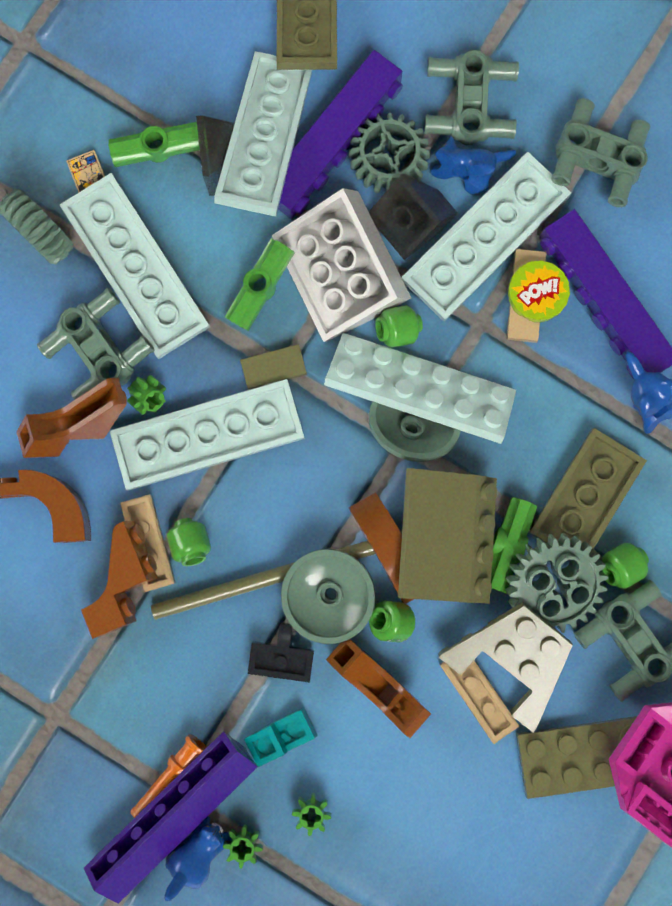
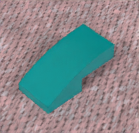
M303 707L245 737L244 741L256 765L260 767L285 755L288 751L315 739L318 735Z

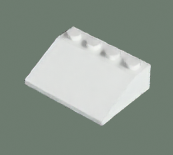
M342 188L272 235L274 240L281 242L295 252L287 268L323 342H327L379 317L384 309L397 307L411 299L358 191Z

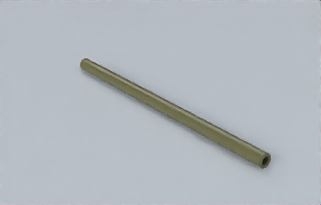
M368 541L337 549L352 555L356 559L375 554ZM295 562L152 604V615L157 620L281 583Z

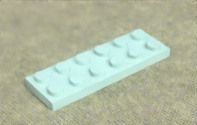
M255 51L215 192V204L276 217L313 70H277V56Z
M527 152L402 276L404 284L445 322L570 196L571 192L565 186L553 183L551 180L552 174Z
M112 173L60 204V207L138 329L154 347V354L158 359L210 328Z
M343 333L324 383L325 386L500 444L505 437L516 394L515 389Z
M287 379L110 431L127 491L305 439Z

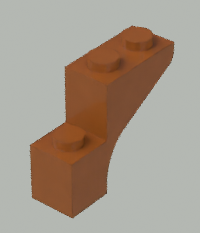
M109 378L102 381L61 409L42 414H26L16 431L23 457H59L65 446L69 443V440L104 439L127 405V397L125 392L122 391L119 379Z
M123 521L114 526L107 586L97 601L81 609L92 639L136 622V608L131 598L127 597L126 592L158 578L155 572L157 570L156 561L147 552L144 544L145 534L135 521Z

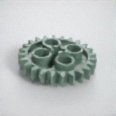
M562 533L557 541L552 534H549L547 543H544L538 537L536 538L537 547L533 549L530 545H525L528 554L524 556L517 553L516 556L520 560V564H510L509 566L515 575L506 577L508 583L512 585L505 589L506 593L512 597L508 602L512 608L523 602L554 628L557 626L561 633L565 632L566 624H570L575 630L577 629L576 620L580 618L583 622L587 623L588 620L585 614L587 612L597 613L593 607L594 602H604L598 593L607 591V588L601 583L608 579V576L601 571L606 565L599 559V553L592 549L586 541L582 542L577 536H573L570 540ZM570 560L567 567L561 568L565 561ZM547 561H550L552 572L558 577L557 584L566 599V606H563V600L555 590L557 585L548 570ZM542 573V576L537 581H532L536 574ZM580 587L577 593L572 594L575 588ZM552 599L550 605L543 607L545 602Z

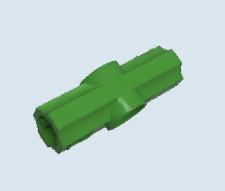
M197 122L163 129L157 126H150L142 133L108 140L114 167L149 160L161 163L170 156L203 150ZM160 140L163 142L157 149L149 148L153 141Z
M271 238L254 268L245 275L243 287L229 308L225 318L249 331L266 301L275 294L276 284L295 252L281 242ZM259 279H266L265 288L261 291H254V283Z
M511 497L501 527L497 528L493 537L491 585L492 589L507 594L505 589L510 586L506 577L514 574L509 566L510 564L517 565V563H520L516 554L524 555L526 551L525 545L528 544L529 538L527 534L537 509V505L531 502Z

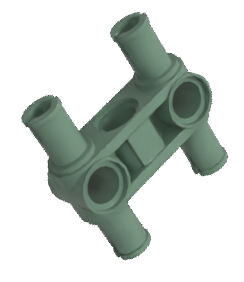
M470 50L464 55L459 54L455 59L429 57L427 77H451L456 81L455 113L452 116L426 114L424 134L451 135L454 140H458L465 145H473L478 141L484 142L488 137L514 139L517 126L516 119H490V116L487 115L488 86L490 80L517 82L519 62L492 61V58L485 56L484 53L478 50ZM475 66L479 72H470L466 67ZM472 123L477 129L469 131L464 128L463 124Z
M578 99L572 118L564 125L561 137L556 144L558 161L551 180L559 186H568L571 182L575 165L613 179L614 184L608 197V203L614 207H625L628 203L631 187L638 181L641 170L648 161L644 144L650 130V124L644 120H634L630 126L628 139H623L589 126L595 104L589 99Z
M108 287L88 304L81 303L76 308L72 307L64 310L60 316V321L56 325L57 329L44 340L37 343L40 352L48 359H51L58 351L70 343L90 370L91 377L78 388L71 391L74 400L102 381L109 379V369L114 364L117 366V373L113 378H118L121 386L125 385L130 380L131 374L134 373V366L155 351L152 344L143 335L123 352L118 349L100 323V318L120 304L118 297ZM82 317V325L76 330L75 322L78 318Z
M648 580L647 583L629 595L626 593L624 595L621 594L614 600L605 602L595 614V619L578 631L573 632L575 638L584 649L588 648L589 645L605 634L610 635L629 661L632 671L609 685L621 702L643 686L647 688L657 682L667 680L672 673V643L666 647L661 646L640 616L642 608L662 596L659 588L651 580ZM616 606H620L624 614L622 620L618 623H615L611 617V612ZM656 658L659 661L660 668L656 674L651 675L648 671V664L652 659Z

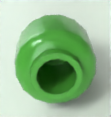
M405 305L384 309L380 317L376 319L375 329L377 337L381 342L383 341L388 347H397L415 343L419 332L423 329V322L421 316L416 314L413 308Z
M183 518L174 523L175 527L167 533V541L173 560L182 563L183 566H194L205 561L206 555L211 551V544L205 525L201 522L193 521L192 518Z
M623 543L603 555L602 562L606 567L601 571L608 576V579L605 581L611 586L626 589L647 576L649 558L642 548L631 543Z
M384 600L374 606L369 626L372 634L378 640L400 643L412 635L416 619L411 607L404 602Z

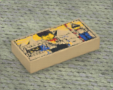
M95 150L66 161L78 192L105 177Z

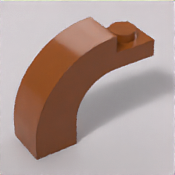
M18 470L19 482H17L16 477L0 478V499L35 497L48 508L53 524V543L91 541V526L86 507L78 494L65 482L51 475L33 470Z
M373 493L349 507V510L398 594L402 533L378 495ZM400 598L401 601L404 602L405 604H407L408 602H410V601L413 600V599Z
M351 639L341 642L326 659L343 678L371 700L407 737L411 738L431 715L417 698Z

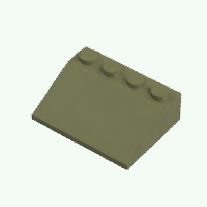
M406 468L398 598L490 604L497 478Z

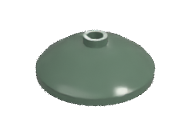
M373 401L370 406L368 419L373 436L384 449L399 458L416 462L432 461L446 455L455 446L461 430Z
M320 549L304 555L290 567L282 584L281 602L287 620L299 634L317 643L336 644L353 638L366 626L375 606V588L369 572L358 559L340 550ZM328 588L336 590V598L327 596L326 591Z

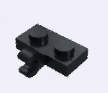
M281 622L277 644L252 642L247 674L310 683L314 650L290 646L293 627L290 623Z

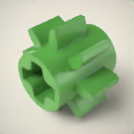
M149 375L147 380L138 376L130 387L127 388L131 396L127 399V402L142 415L146 411L157 412L166 401L163 395L166 387L152 375Z
M312 793L311 799L306 801L299 797L298 802L301 809L292 810V816L299 817L296 829L298 830L302 827L308 829V836H311L313 830L317 828L324 832L325 825L323 819H331L332 814L324 812L328 800L325 799L319 802L316 800L315 793ZM309 808H315V813L317 814L312 821L308 820V814H306L309 812Z
M244 824L242 831L238 833L231 829L229 835L233 840L223 843L224 849H230L227 862L234 859L239 862L240 869H242L244 862L249 860L251 863L256 864L257 858L254 851L260 852L263 850V845L256 843L259 831H255L252 834L247 831L246 824ZM240 840L246 841V852L240 851V846H238Z

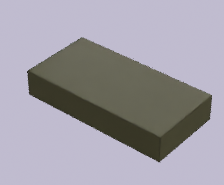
M299 344L240 360L248 390L285 379L290 380L307 375Z

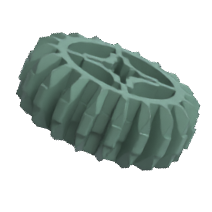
M391 112L387 114V120H383L379 114L376 116L375 123L367 119L364 124L365 129L358 127L362 137H353L351 139V146L353 148L349 150V157L353 160L350 162V167L353 170H357L355 173L356 179L365 178V188L375 184L374 192L376 194L380 192L381 187L386 188L388 196L391 195L392 188L395 187L399 194L403 193V184L412 189L415 184L414 179L420 181L423 178L422 171L427 170L429 164L426 160L430 158V151L425 149L428 147L429 141L427 138H421L424 131L422 128L413 130L415 127L414 120L405 124L403 114L398 117V120H393ZM391 135L400 137V138H402L403 140H401V141L395 140V139L392 138ZM379 137V147L372 149V153L365 155V150L370 142ZM385 145L387 151H389L391 155H394L393 161L392 158L389 157L388 153H385ZM413 154L414 159L412 163L400 172L399 162L406 159L407 155ZM382 167L386 169L389 174L379 172L374 168Z
M15 188L11 193H7L2 198L0 214L50 264L56 265L69 255V252L73 249L72 241L22 190Z

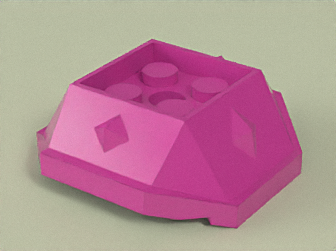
M672 702L645 705L610 756L609 763L620 809L672 848Z

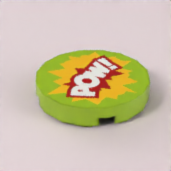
M543 260L530 261L519 267L512 276L508 286V298L513 310L518 315H522L532 322H545L558 316L567 305L570 296L569 281L564 272L555 264Z

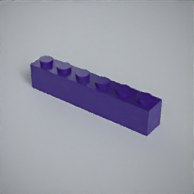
M372 51L293 149L278 207L289 218L292 219L297 212L302 214L310 204L311 199L309 197L315 190L320 191L329 179L328 174L333 167L339 168L348 155L346 151L351 146V139L353 137H362L358 127L365 129L364 124L367 119L375 122L377 114L382 115L385 109L383 105L389 98L393 100L403 87V84H401L403 71L377 51Z
M573 209L544 228L539 236L543 251L548 256H553L558 264L557 267L564 272L566 278L574 286L576 298L582 305H587L593 314L592 320L596 327L606 332L610 338L609 344L612 350L617 355H622L626 363V353H633L639 359L646 372L661 373L672 366L671 345L577 211ZM627 365V366H626V367H627V370H628L629 374L631 375V377L633 378V375H632V373H631V371H630V369H629V366Z
M223 731L83 868L93 890L119 904L258 767L245 747Z

